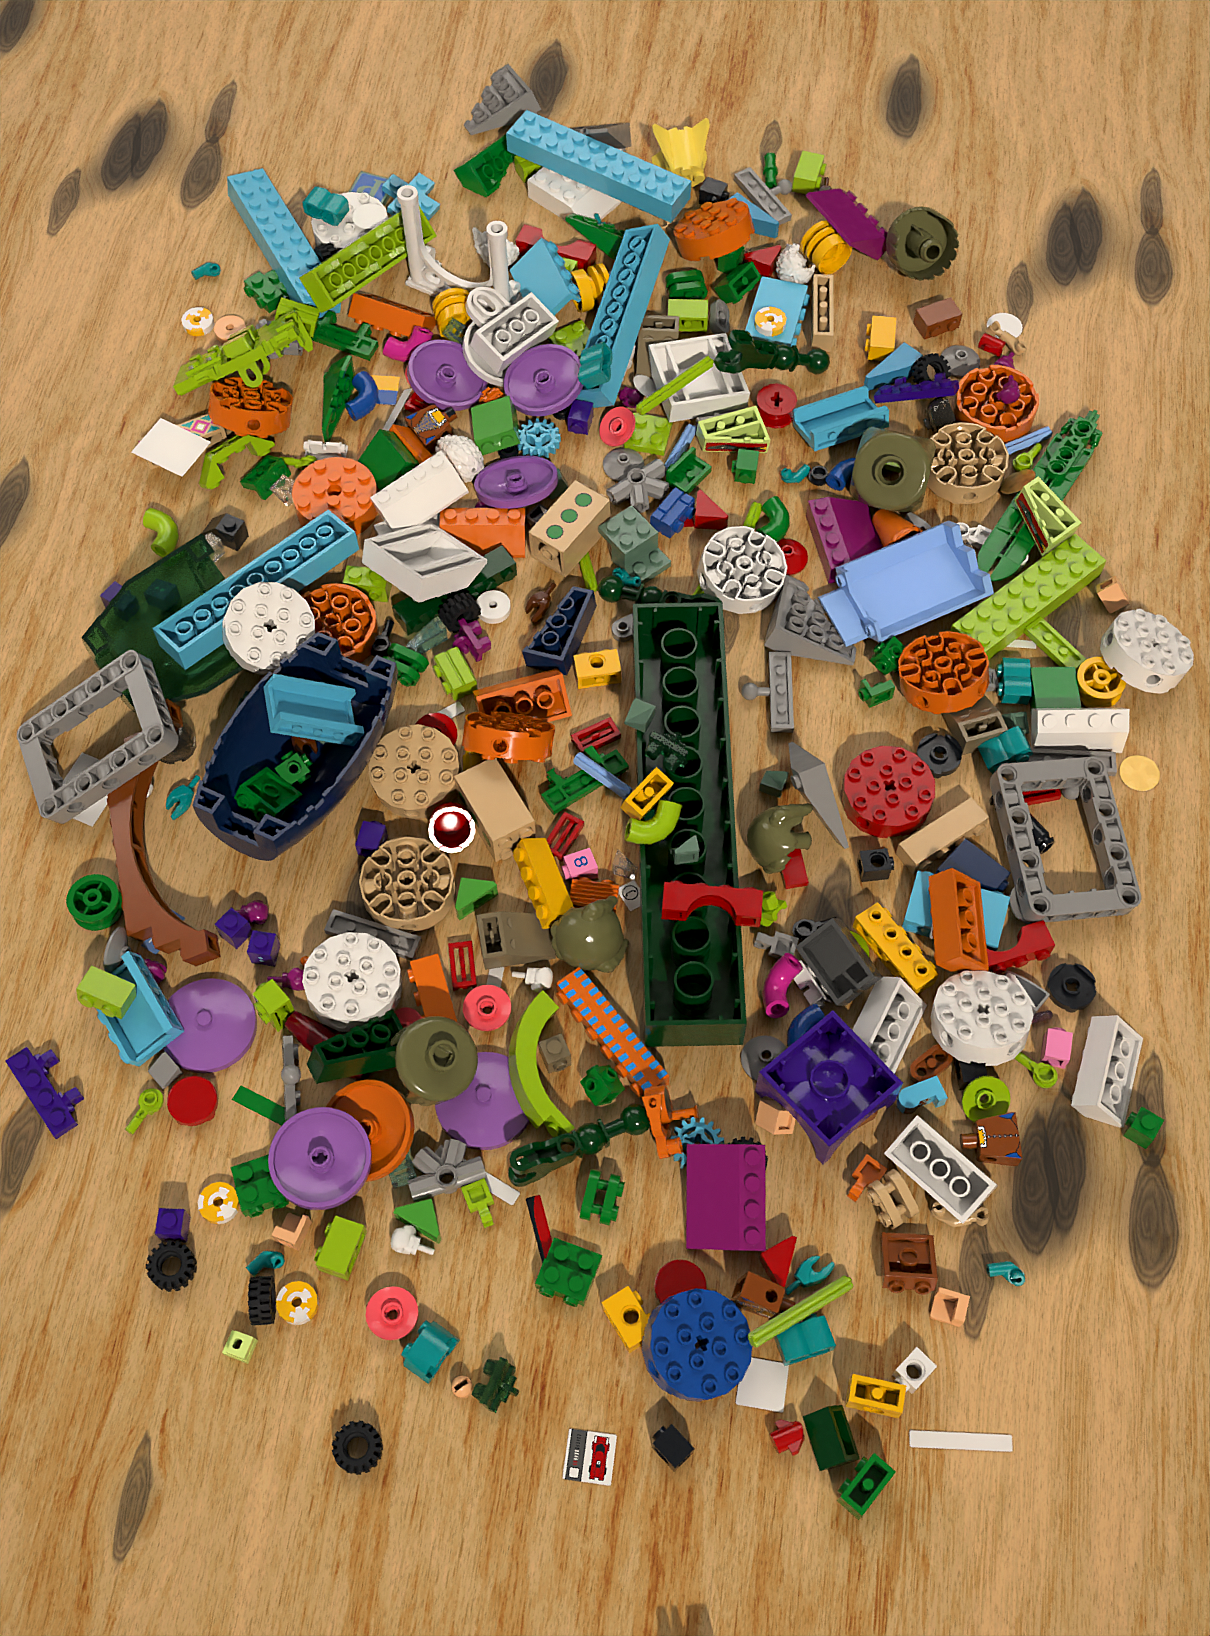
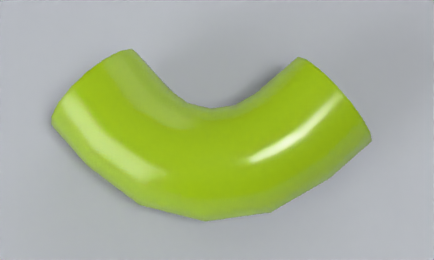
M149 508L144 514L143 526L157 532V537L152 543L151 549L160 557L169 558L179 540L178 526L171 516L160 510Z
M659 800L656 814L652 819L647 821L635 818L629 819L625 829L624 840L635 844L649 845L664 840L674 830L680 817L682 805Z

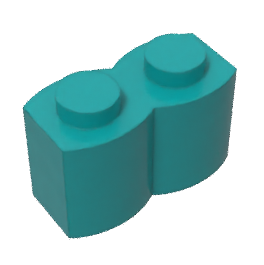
M314 187L304 199L303 208L304 212L310 217L322 219L330 225L338 226L349 212V203L343 195L330 193L325 188Z
M605 342L583 349L581 352V366L578 379L587 389L610 381V366L613 355L612 350Z
M1003 657L1001 664H997L996 667L997 677H1000V682L997 684V696H1000L1001 703L1028 704L1031 698L1030 659Z
M1019 726L1013 727L998 737L989 739L978 746L981 756L992 774L1004 763L1026 762L1034 754L1024 732Z
M813 1313L804 1318L803 1322L791 1326L774 1337L784 1366L792 1365L835 1349L836 1344L825 1315L817 1316V1313Z

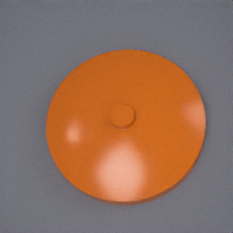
M360 1080L345 1086L331 1098L326 1107L344 1111L354 1117L368 1136L372 1150V1164L366 1182L381 1179L393 1172L405 1159L414 1137L413 1112L404 1095L393 1086L382 1081Z

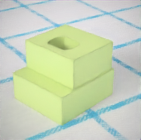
M232 1330L222 1353L248 1364L258 1340L252 1336ZM238 1340H242L240 1348L235 1349Z

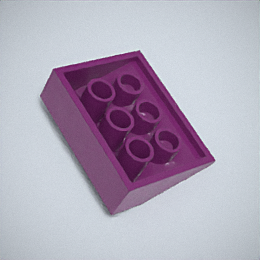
M839 188L808 192L805 195L849 246L877 261L887 251L886 237L888 231L884 227L880 228L877 225L879 221L873 215L869 216L867 214L868 209L861 202L858 204L856 201L857 196L850 190L846 192Z
M834 497L808 500L806 518L828 584L836 582V567L883 548L872 523V516L868 505L859 501Z
M687 1144L686 1249L766 1251L765 1145Z

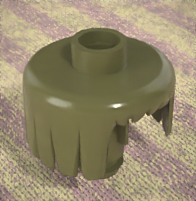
M929 207L910 208L901 213L891 224L886 237L887 254L892 264L910 279L919 281L924 279L932 280L935 276H941L945 272L943 268L949 269L951 267L950 260L956 259L957 251L954 248H959L958 232L954 228V224L935 209Z
M442 1016L424 1017L402 1028L391 1040V1046L397 1044L395 1048V1065L399 1079L410 1091L405 1096V1100L408 1103L430 1106L446 1102L462 1094L475 1077L478 1066V1053L475 1042L461 1024L450 1018Z

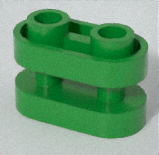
M700 270L672 272L665 278L669 299L703 300L708 294L706 284L704 283V276Z
M392 643L388 648L387 655L389 657L383 656V658L396 663L398 681L407 687L415 686L420 679L418 672L423 673L429 665V661L423 655L397 643Z
M591 1169L580 1211V1219L590 1221L592 1214L601 1215L599 1223L610 1226L611 1221L616 1222L619 1206H615L617 1196L622 1197L625 1182L621 1181V1176L615 1174L610 1175L609 1181L600 1179L601 1171ZM598 1189L606 1191L603 1205L595 1204Z

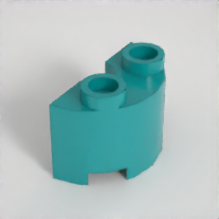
M426 1320L417 1332L419 1334L418 1338L414 1343L410 1342L407 1344L401 1356L405 1358L403 1366L429 1384L439 1371L443 1361L451 1354L460 1339L437 1322L433 1321L430 1323Z

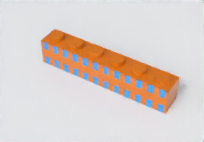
M580 967L556 983V997L563 1005L567 1004L574 1020L577 1023L582 1022L586 1027L585 1032L592 1041L596 1040L601 1046L600 1051L608 1060L612 1059L616 1064V1071L622 1078L626 1077L630 1081V1087L637 1097H644L645 1088L669 1085V1074Z

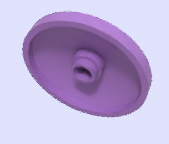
M432 340L419 345L411 354L407 365V377L414 392L428 404L436 405L437 408L443 410L451 407L454 411H461L473 407L479 402V398L482 395L481 392L486 389L488 383L478 377L468 366L464 358L462 345L449 340Z
M556 344L539 345L528 349L517 357L506 371L504 377L506 396H510L517 411L529 416H547L565 409L578 397L583 388L578 379L581 366L579 357L569 348Z
M514 456L496 461L485 467L477 475L474 486L478 499L488 506L505 509L519 508L537 503L549 496L557 487L558 474L555 465L547 459L537 456Z
M221 979L197 980L180 988L168 1000L169 1005L185 1031L166 1045L163 1050L179 1067L195 1073L217 1072L235 1064L251 1047L257 1030V1015L250 998L237 985Z
M478 1052L477 1071L469 1087L459 1096L435 1105L437 1117L443 1130L450 1138L466 1143L467 1148L492 1150L503 1147L519 1137L530 1122L515 1096L509 1074V1057L493 1052Z
M330 1107L307 1109L287 1120L274 1136L268 1156L270 1175L279 1192L291 1203L311 1210L334 1208L350 1200L366 1182L372 1164L370 1141L361 1124L348 1113Z

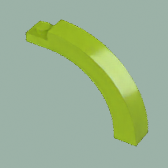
M542 990L521 1015L513 1031L509 1047V1074L517 1101L528 1120L536 1130L544 1124L549 1134L557 1137L570 1133L575 1127L552 1103L543 1088L538 1074L536 1061L538 1039L545 1023L559 1009L557 1004Z

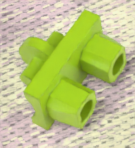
M767 891L763 893L760 923L762 926H770L773 921L777 920V913L781 909L788 907L786 901L777 899L775 892Z

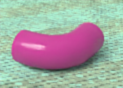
M415 326L410 339L403 342L389 337L385 343L383 355L393 360L407 362L419 345L431 341L433 333L426 328Z
M785 953L774 964L764 982L762 991L763 1005L766 1014L771 1018H780L788 1013L789 1004L786 996L788 986L803 970L799 960L790 953Z

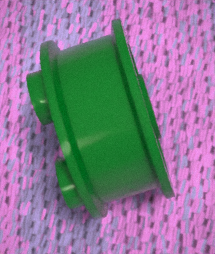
M100 874L84 876L77 880L68 891L66 898L67 908L76 923L84 929L91 931L107 929L115 924L123 913L121 907L122 895L115 882L107 876Z

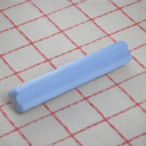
M686 425L664 464L666 469L671 464H675L681 454L687 450L696 434L697 427L695 425Z
M1046 426L1004 444L1008 453L1012 454L1051 438L1052 430Z
M579 752L574 757L573 763L623 799H626L632 793L630 786L582 752Z

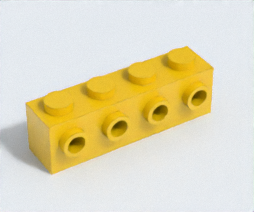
M521 838L512 852L513 858L518 865L521 878L525 883L528 896L533 903L542 929L551 928L557 919H560L563 914L570 908H574L546 838Z
M877 902L855 917L853 928L866 941L867 945L894 977H901L917 995L935 984L939 975L937 968L931 961H927L924 958L920 947L908 939L904 928L892 920L888 909L882 908Z

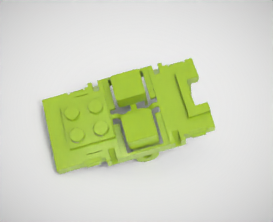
M293 310L277 320L271 321L270 325L265 324L257 330L252 324L231 334L228 341L222 346L214 345L207 350L208 353L203 355L198 353L190 357L189 363L180 367L173 388L178 395L182 396L235 371H238L245 385L251 388L258 387L263 381V375L270 370L268 355L275 351L279 358L282 357L285 347L288 348L289 344L295 340L298 341L300 347L310 352L313 350L312 338L302 322L298 310ZM261 359L264 365L263 368H259L256 361ZM247 369L253 371L256 376L255 380L249 378L246 372Z

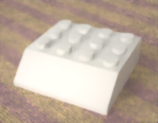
M545 167L541 168L527 180L528 198L565 220L566 216L573 213L595 219L594 215L598 213L602 220L622 203L618 199Z
M726 333L650 344L648 349L651 373L656 389H660L706 356H709L714 361L719 352L731 350L732 348ZM713 363L712 368L662 402L668 421L676 422L712 416L713 413L717 412L723 414L745 409L748 405L750 392L742 372L736 374L721 372Z
M427 522L365 539L362 563L396 586L400 591L409 595L413 600L424 602L431 598L467 588L487 564V559L432 522Z

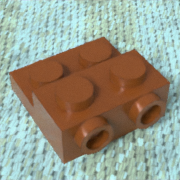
M882 1232V1288H889V1291L892 1293H901L905 1289L915 1290L920 1295L935 1291L938 1276L934 1236Z

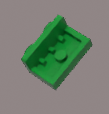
M691 447L687 452L684 451L675 464H671L667 468L666 482L669 483V487L672 489L676 487L683 491L684 494H689L711 473L712 466L696 456V448Z

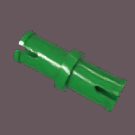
M769 152L764 155L765 167L763 168V175L765 176L766 186L772 189L777 186L776 176L778 168L776 166V155Z

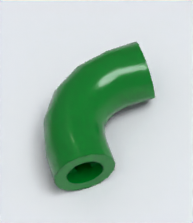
M774 496L768 499L762 506V511L768 517L769 523L757 529L756 532L761 533L765 537L768 535L777 543L785 537L790 527V515L780 498Z

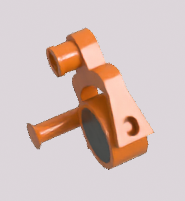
M666 1085L645 1088L642 1100L649 1123L651 1124L652 1134L656 1140L659 1158H670L672 1154H682L683 1148L680 1137L669 1139L671 1136L669 1122L691 1117L699 1119L697 1105L692 1108L672 1111L671 1099Z

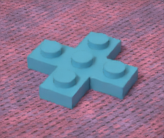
M418 173L408 184L392 174L382 185V191L394 198L387 207V213L394 215L401 210L397 191L402 186L410 185L417 189L419 206L427 220H430L440 209V203L427 196L434 188L435 182Z

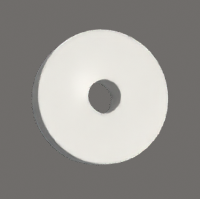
M490 590L484 592L476 601L481 608V615L478 617L486 623H501L510 615V600L501 591Z

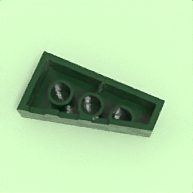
M394 1010L387 1011L384 1016L379 1018L376 1016L360 1027L357 1025L343 1035L338 1034L314 1045L307 1066L315 1083L319 1084L396 1067L395 1048L397 1044L391 1046V1040L403 1027Z

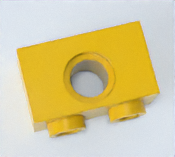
M604 649L599 652H583L573 655L578 689L621 683L622 671L617 649Z
M656 767L624 800L620 808L631 818L642 820L659 800L667 794L674 783Z
M629 1286L601 1302V1306L627 1351L631 1353L642 1346L645 1327L651 1313L646 1314L641 1307L644 1303L636 1290L632 1292ZM629 1312L635 1313L638 1316V1321L629 1324L625 1322L624 1316Z
M852 1374L848 1383L845 1407L899 1418L903 1413L906 1385Z

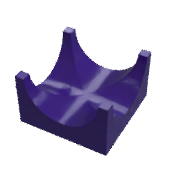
M832 1010L759 1071L755 1092L761 1099L764 1096L774 1099L797 1120L810 1138L816 1151V1158L823 1165L831 1158L838 1146L863 1121L884 1106L889 1108L895 1103L903 1082Z

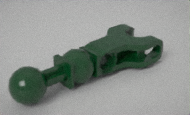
M732 330L727 337L732 349L719 352L714 359V364L719 371L731 374L742 372L748 368L774 369V367L781 371L789 369V372H793L797 365H803L810 373L816 375L824 373L830 364L829 355L825 350L817 348L812 349L807 354H799L796 345L791 347L786 344L777 345V343L755 340L746 330Z
M617 576L603 578L598 587L600 597L608 603H615L621 599L633 601L635 604L721 602L719 598L704 593L687 595L675 591L667 592V590L662 591L656 586L645 587L644 583H641L638 590L625 586L623 581Z
M631 1104L622 1111L619 1119L603 1125L601 1119H598L596 1124L584 1123L577 1131L573 1130L571 1134L565 1133L544 1142H533L514 1150L510 1155L508 1177L510 1182L517 1187H523L540 1180L551 1171L573 1162L577 1156L579 1158L583 1157V1153L592 1155L597 1154L604 1146L608 1148L610 1138L625 1132L633 1136L642 1135L651 1126L645 1106ZM567 1144L572 1146L574 1150L565 1152L561 1149V1146ZM519 1156H524L523 1158L516 1161V1159ZM515 1173L519 1175H527L524 1178H517L515 1176Z

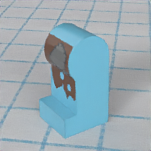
M934 1076L902 1089L897 1098L896 1105L903 1114H912L918 1107L933 1102L935 1108L943 1106L948 1097L938 1077Z

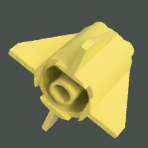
M703 119L692 128L683 126L684 130H677V127L666 130L657 124H653V133L660 145L661 151L651 157L652 164L691 180V187L705 180L704 167L707 160L705 145L710 126L709 119Z

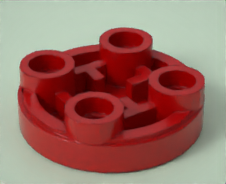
M189 1076L179 1080L171 1088L167 1097L169 1113L178 1124L185 1126H197L212 1120L218 1106V1094L215 1087L209 1080L200 1076Z
M673 1260L666 1263L658 1271L654 1283L655 1297L660 1304L668 1297L695 1288L707 1289L706 1278L701 1269L687 1260Z

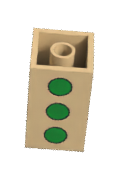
M575 480L528 532L531 557L566 577L602 537L598 532V526L611 519L610 500L604 494H599L588 485L581 484Z
M496 758L495 760H486L454 776L457 798L474 820L475 828L495 862L510 858L521 838H536L535 820Z

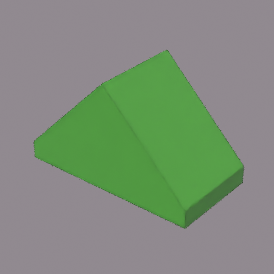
M461 877L455 906L457 918L459 920L463 919L498 895L496 883L494 881Z
M432 1198L397 1207L394 1210V1216L398 1221L414 1226L417 1232L437 1244L441 1242L442 1239Z

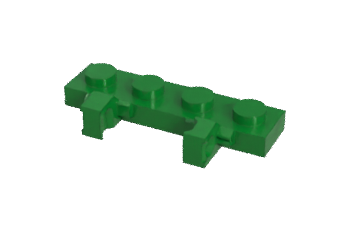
M329 310L323 319L318 320L315 334L311 337L312 341L368 361L371 360L379 347L378 341L370 337L372 331L369 324L363 323L357 333L335 326L337 322L336 313Z
M592 745L584 749V755L616 777L629 770L628 763L617 749L607 755L603 753L599 755ZM555 768L547 772V779L550 782L549 790L541 794V799L552 814L555 815L603 786V784L584 770H580L572 776L562 779L560 775L555 773Z

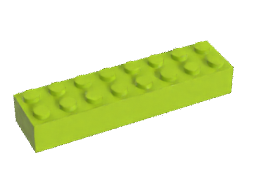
M419 206L423 241L426 244L437 235ZM401 210L299 277L320 313L335 307L407 257Z
M1075 533L952 624L950 631L967 634L979 641L984 647L989 660L1024 634L1025 627L1039 617L1045 618L1098 578L1107 560Z

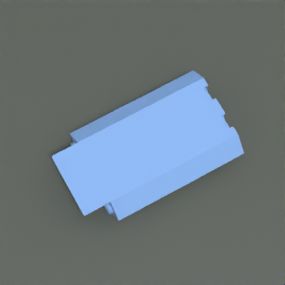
M946 521L836 567L837 575L835 579L840 588L821 595L818 599L845 646L848 647L866 638H872L880 643L994 594L990 574L978 568L975 550L963 544L959 524Z

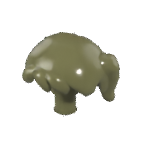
M811 804L773 806L764 810L752 820L747 830V846L753 859L763 867L767 874L783 871L786 868L785 865L791 859V857L787 856L790 852H793L795 849L808 850L812 844L810 833L808 831L794 832L791 828L802 823L803 817L811 813L813 809Z
M609 896L606 899L591 902L581 908L572 907L560 919H557L551 926L553 937L551 945L555 950L556 957L564 960L575 969L580 967L582 970H598L604 973L613 972L624 958V953L629 945L628 939H623L620 921L613 911L614 906L618 902L617 898Z

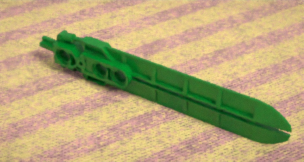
M1095 409L1093 412L1089 411L1085 418L1081 416L1077 420L1069 418L1068 422L1061 428V431L1053 437L1033 469L1036 474L1035 478L1039 476L1061 501H1063L1080 473L1088 464L1095 447L1100 442L1102 431L1096 429L1098 425L1096 422L1100 415L1097 414L1098 411ZM1069 432L1068 436H1065V438L1062 437L1063 434H1067ZM1020 491L1016 494L978 553V568L987 573L996 560H1000L990 576L991 581H999L1014 574L1035 544L1026 523H1024L1018 534L1015 533L1023 521V517L1014 501ZM1014 538L1004 555L1001 554L1010 539Z

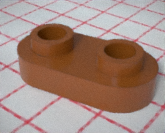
M939 1044L932 1046L912 1062L909 1068L910 1079L914 1083H919L940 1075L951 1065L953 1056L944 1051ZM935 1057H942L943 1062H938ZM922 1070L925 1076H919L917 1071Z

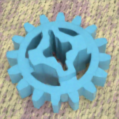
M536 418L534 423L528 420V425H521L518 449L519 451L522 450L523 456L530 454V456L541 457L544 455L546 458H549V453L555 454V448H560L561 436L559 428H554L553 422L547 424V419L539 422V419Z
M691 1117L690 1124H687L684 1120L681 1121L682 1129L675 1127L674 1133L677 1136L670 1137V1139L680 1137L682 1148L686 1151L687 1144H695V1142H700V1144H724V1138L718 1137L721 1133L720 1128L713 1130L714 1122L711 1121L706 1125L704 1124L705 1120L703 1117L700 1119V1122H696L695 1118ZM704 1133H707L712 1140L708 1139ZM684 1153L674 1155V1162L681 1160L680 1168L683 1169L687 1165V1156Z

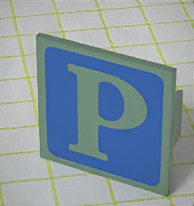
M361 171L349 192L367 193L369 196L378 199L385 206L390 195L382 191V185L389 178Z

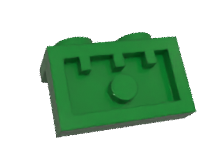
M266 455L240 483L243 488L256 491L262 500H266L291 475V472L282 458Z

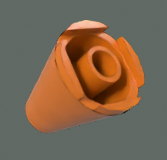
M879 509L872 518V523L883 548L922 532V529L890 510Z

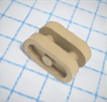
M892 1169L884 1174L886 1181L884 1185L879 1180H875L867 1186L868 1192L866 1194L870 1202L880 1212L878 1218L883 1226L895 1229L903 1223L900 1215L904 1214L910 1219L919 1213V1208L903 1177L898 1171ZM889 1193H892V1195H893V1197H894V1199H895V1201H896V1203H897L896 1206H895V1204H894V1202H893L891 1196L889 1195Z

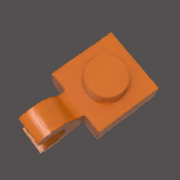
M866 1154L852 1174V1177L857 1181L850 1189L847 1197L856 1202L864 1189L875 1180L880 1181L888 1169Z

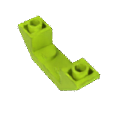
M250 435L233 436L205 454L199 480L200 487L211 490L221 484L220 481L225 477L217 463L222 464L229 459L228 456L232 453H239L247 446L252 455L262 457L270 453V448L275 446L274 442Z

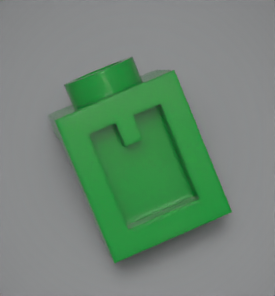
M862 679L858 695L871 708L892 699L895 685L892 680L884 683L879 682L871 688L867 680Z

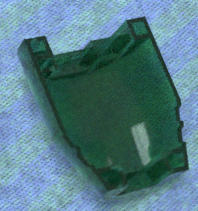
M202 533L127 580L116 596L111 599L101 615L96 618L82 636L85 648L99 670L129 650H134L151 659L164 699H169L173 703L206 695L244 670L230 655L225 644H222L185 670L159 646L153 631L155 626L225 580V577L212 561L215 551ZM266 626L267 631L271 632L272 630L270 629V627ZM126 689L119 698L129 709L136 713L129 689Z

